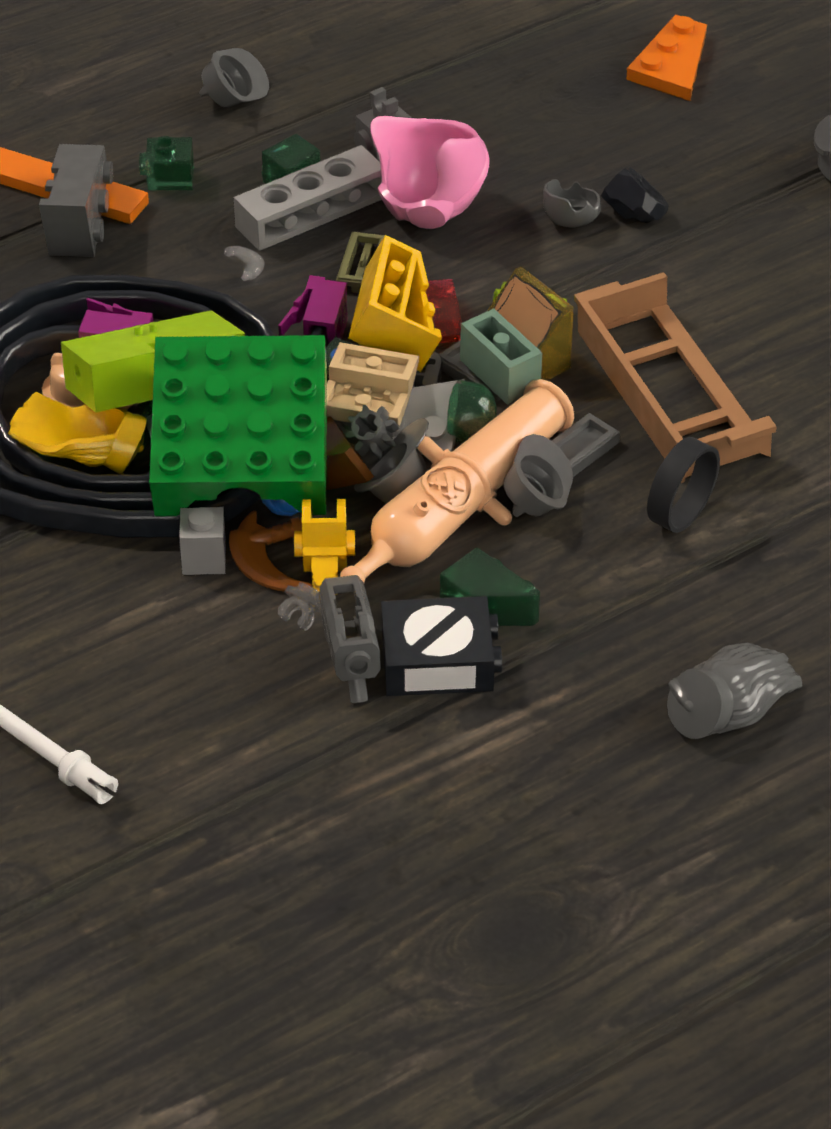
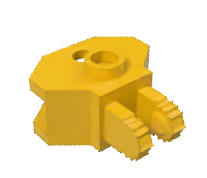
M302 499V531H294V556L303 557L304 572H312V590L316 599H320V585L325 578L338 577V571H342L347 567V556H355V530H347L346 499H337V518H312L311 499Z

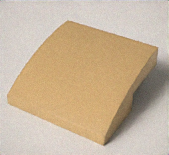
M340 342L329 365L327 417L331 416L333 420L351 423L348 417H355L362 411L363 405H367L374 412H377L383 406L390 413L388 420H394L400 427L416 376L419 356Z

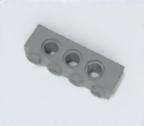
M360 145L234 197L235 227L260 251L382 199L377 189L382 183L380 162Z

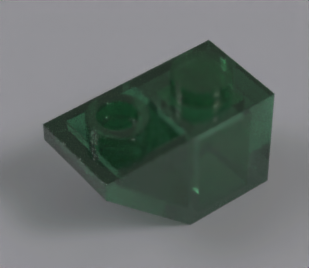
M477 547L440 573V598L487 596L489 614H497L498 626H533L539 622L540 591L530 581L523 580L506 568L501 561L490 557Z

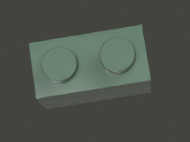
M494 308L461 323L460 361L507 405L521 398L526 385L532 380L541 379L542 352Z

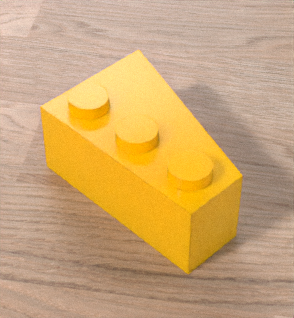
M387 235L383 237L365 268L348 339L364 347L419 356L417 367L419 372L422 371L442 339L440 329L434 328L432 317L435 313L434 304L428 302L426 290L429 284L420 251Z

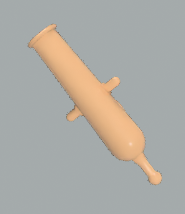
M543 379L532 380L526 385L521 398L454 451L449 449L443 451L433 440L425 436L417 449L432 462L431 469L377 512L372 519L370 531L371 549L357 564L344 568L340 573V577L358 575L363 583H365V578L386 563L400 567L414 566L428 558L476 510L479 512L484 510L500 525L506 526L510 524L512 514L495 498L497 496L495 492L503 485L504 478L514 464L519 444L525 436L536 434L550 439L555 433L564 432L572 426L574 411L567 395L552 382Z

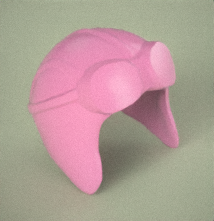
M378 116L371 122L370 133L379 155L382 183L377 189L385 206L397 220H407L419 228L435 229L443 226L448 220L456 217L468 208L482 187L490 162L489 153L484 141L471 126L453 120L414 119L392 116Z

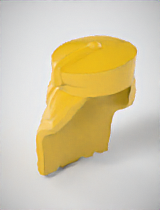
M35 392L23 404L24 407L18 408L10 422L11 426L8 432L11 438L39 454L72 459L89 467L104 465L112 471L122 474L136 454L144 449L143 443L147 418L139 414L130 413L120 407L101 412H94L86 404L70 407Z

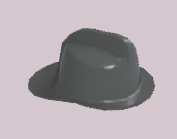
M242 48L216 51L212 54L211 61L202 71L201 78L204 86L199 91L201 97L210 96L221 107L230 108L242 102H250L266 96L269 90V79L261 63L250 52Z
M425 418L417 419L403 429L393 440L396 443V447L389 446L383 452L382 458L369 467L374 477L368 482L355 484L354 490L357 493L369 490L386 505L426 473V463L417 447L426 435L429 422Z
M536 434L525 436L519 444L514 464L503 482L504 490L513 502L512 514L518 517L523 513H527L536 517L544 515L552 509L564 508L573 481V471L568 458L553 441Z

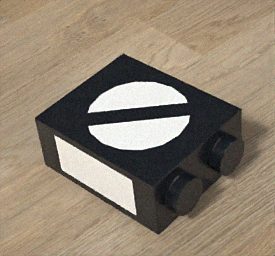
M487 596L381 601L382 643L387 696L494 691V673H502L501 646H493L492 640H498L497 614H489Z

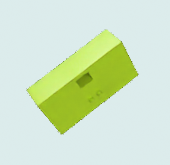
M211 310L61 342L65 387L94 412L153 400L155 337L245 336V333Z

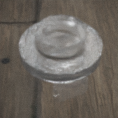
M299 582L297 587L288 585L284 592L290 598L281 603L278 615L282 620L288 622L294 611L302 610L297 625L307 631L314 622L313 610L321 613L320 592L302 582Z

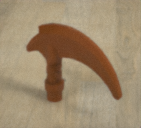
M257 511L250 512L241 522L238 529L230 531L229 534L230 552L239 570L249 579L266 588L283 592H310L312 590L310 583L295 580L280 572L271 563L266 553V545L291 539V537L294 538V531H302V518L295 517L289 519V522L268 527L267 529L257 524Z

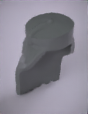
M753 643L728 645L717 651L707 661L696 665L692 669H687L679 676L670 680L668 683L670 688L667 701L668 715L674 727L681 734L691 739H699L715 733L720 734L744 728L758 722L781 696L801 688V676L795 673L794 668L788 663L789 658L784 653L761 648Z

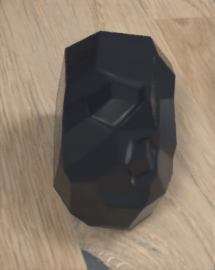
M625 168L620 171L604 188L601 197L624 219L636 218L641 222L649 223L662 219L669 207L664 197L641 174L632 168Z

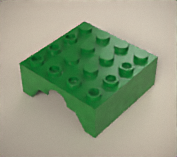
M325 335L155 337L149 479L155 517L178 516L180 508H187L195 500H216L219 493L232 488H245L255 491L260 495L261 499L284 500L301 513L302 499H311L312 515H326L327 364Z

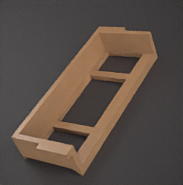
M664 272L624 285H620L616 281L574 294V301L578 305V333L664 459L672 448L683 440L682 436L724 422H728L731 428L698 439L718 450L720 466L758 453L771 457L772 433L776 432L775 423L769 416L751 421L667 305V276ZM652 316L669 339L624 354L608 329ZM678 352L718 409L673 424L633 366ZM695 462L688 469L681 483L685 482L686 477L692 475Z

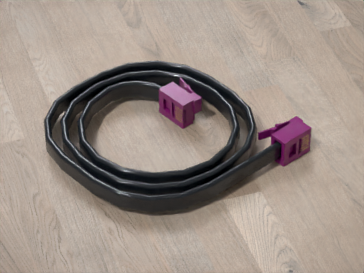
M71 275L24 288L1 302L0 448L5 459L26 475L17 472L0 459V514L41 527L121 538L179 537L180 514L170 517H155L149 484L150 472L146 474L91 475L47 462L24 444L11 438L8 434L10 429L2 414L4 387L17 370L32 360L62 352L61 342L130 328L136 325L149 324L153 322V318L168 320L212 310L242 330L247 336H275L267 321L228 294L180 281L132 275ZM310 275L306 289L293 302V307L278 325L279 336H283L291 325L300 323L303 319V335H325L326 359L332 360L331 352L341 342L348 320L347 283L325 280V277ZM83 319L81 325H63ZM232 488L219 493L216 500H195L187 508L224 507V522H228L260 500L261 497L258 493L249 489Z

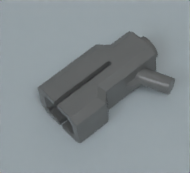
M358 575L325 578L320 585L321 616L335 674L341 681H348L351 703L368 701L366 678L376 677L381 667L380 649L364 583ZM354 593L356 602V616H354V620L344 621L341 608H337L335 594Z

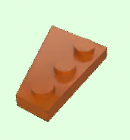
M675 14L627 67L626 80L691 101L693 84L696 80L697 68L705 43L707 24L695 21L690 17Z

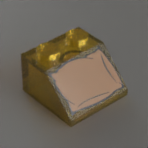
M523 267L515 269L487 311L494 308L542 352L541 379L548 381L571 368L574 307Z

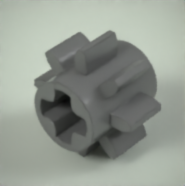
M363 405L362 411L355 417H348L352 423V431L347 432L345 438L350 443L356 444L355 451L361 457H364L370 451L380 459L382 458V452L387 450L389 446L396 447L392 432H396L400 428L394 420H388L390 413L383 406L377 412H374L367 405Z

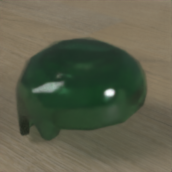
M458 380L453 386L449 398L447 431L450 435L458 437L455 438V442L464 443L497 416V405L491 391L484 385Z

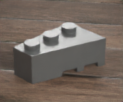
M59 144L51 167L52 173H55L54 179L47 180L45 185V191L51 192L49 199L41 198L39 203L49 256L95 257L97 242H102L104 238V221L101 219V214L108 212L109 194L108 190H106V184H112L113 162L107 161L104 145Z

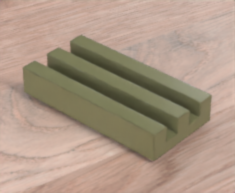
M352 232L336 281L346 282L347 286H351V292L359 293L364 271L369 263L374 244L379 246L385 235ZM359 242H363L365 245L355 276L349 275Z

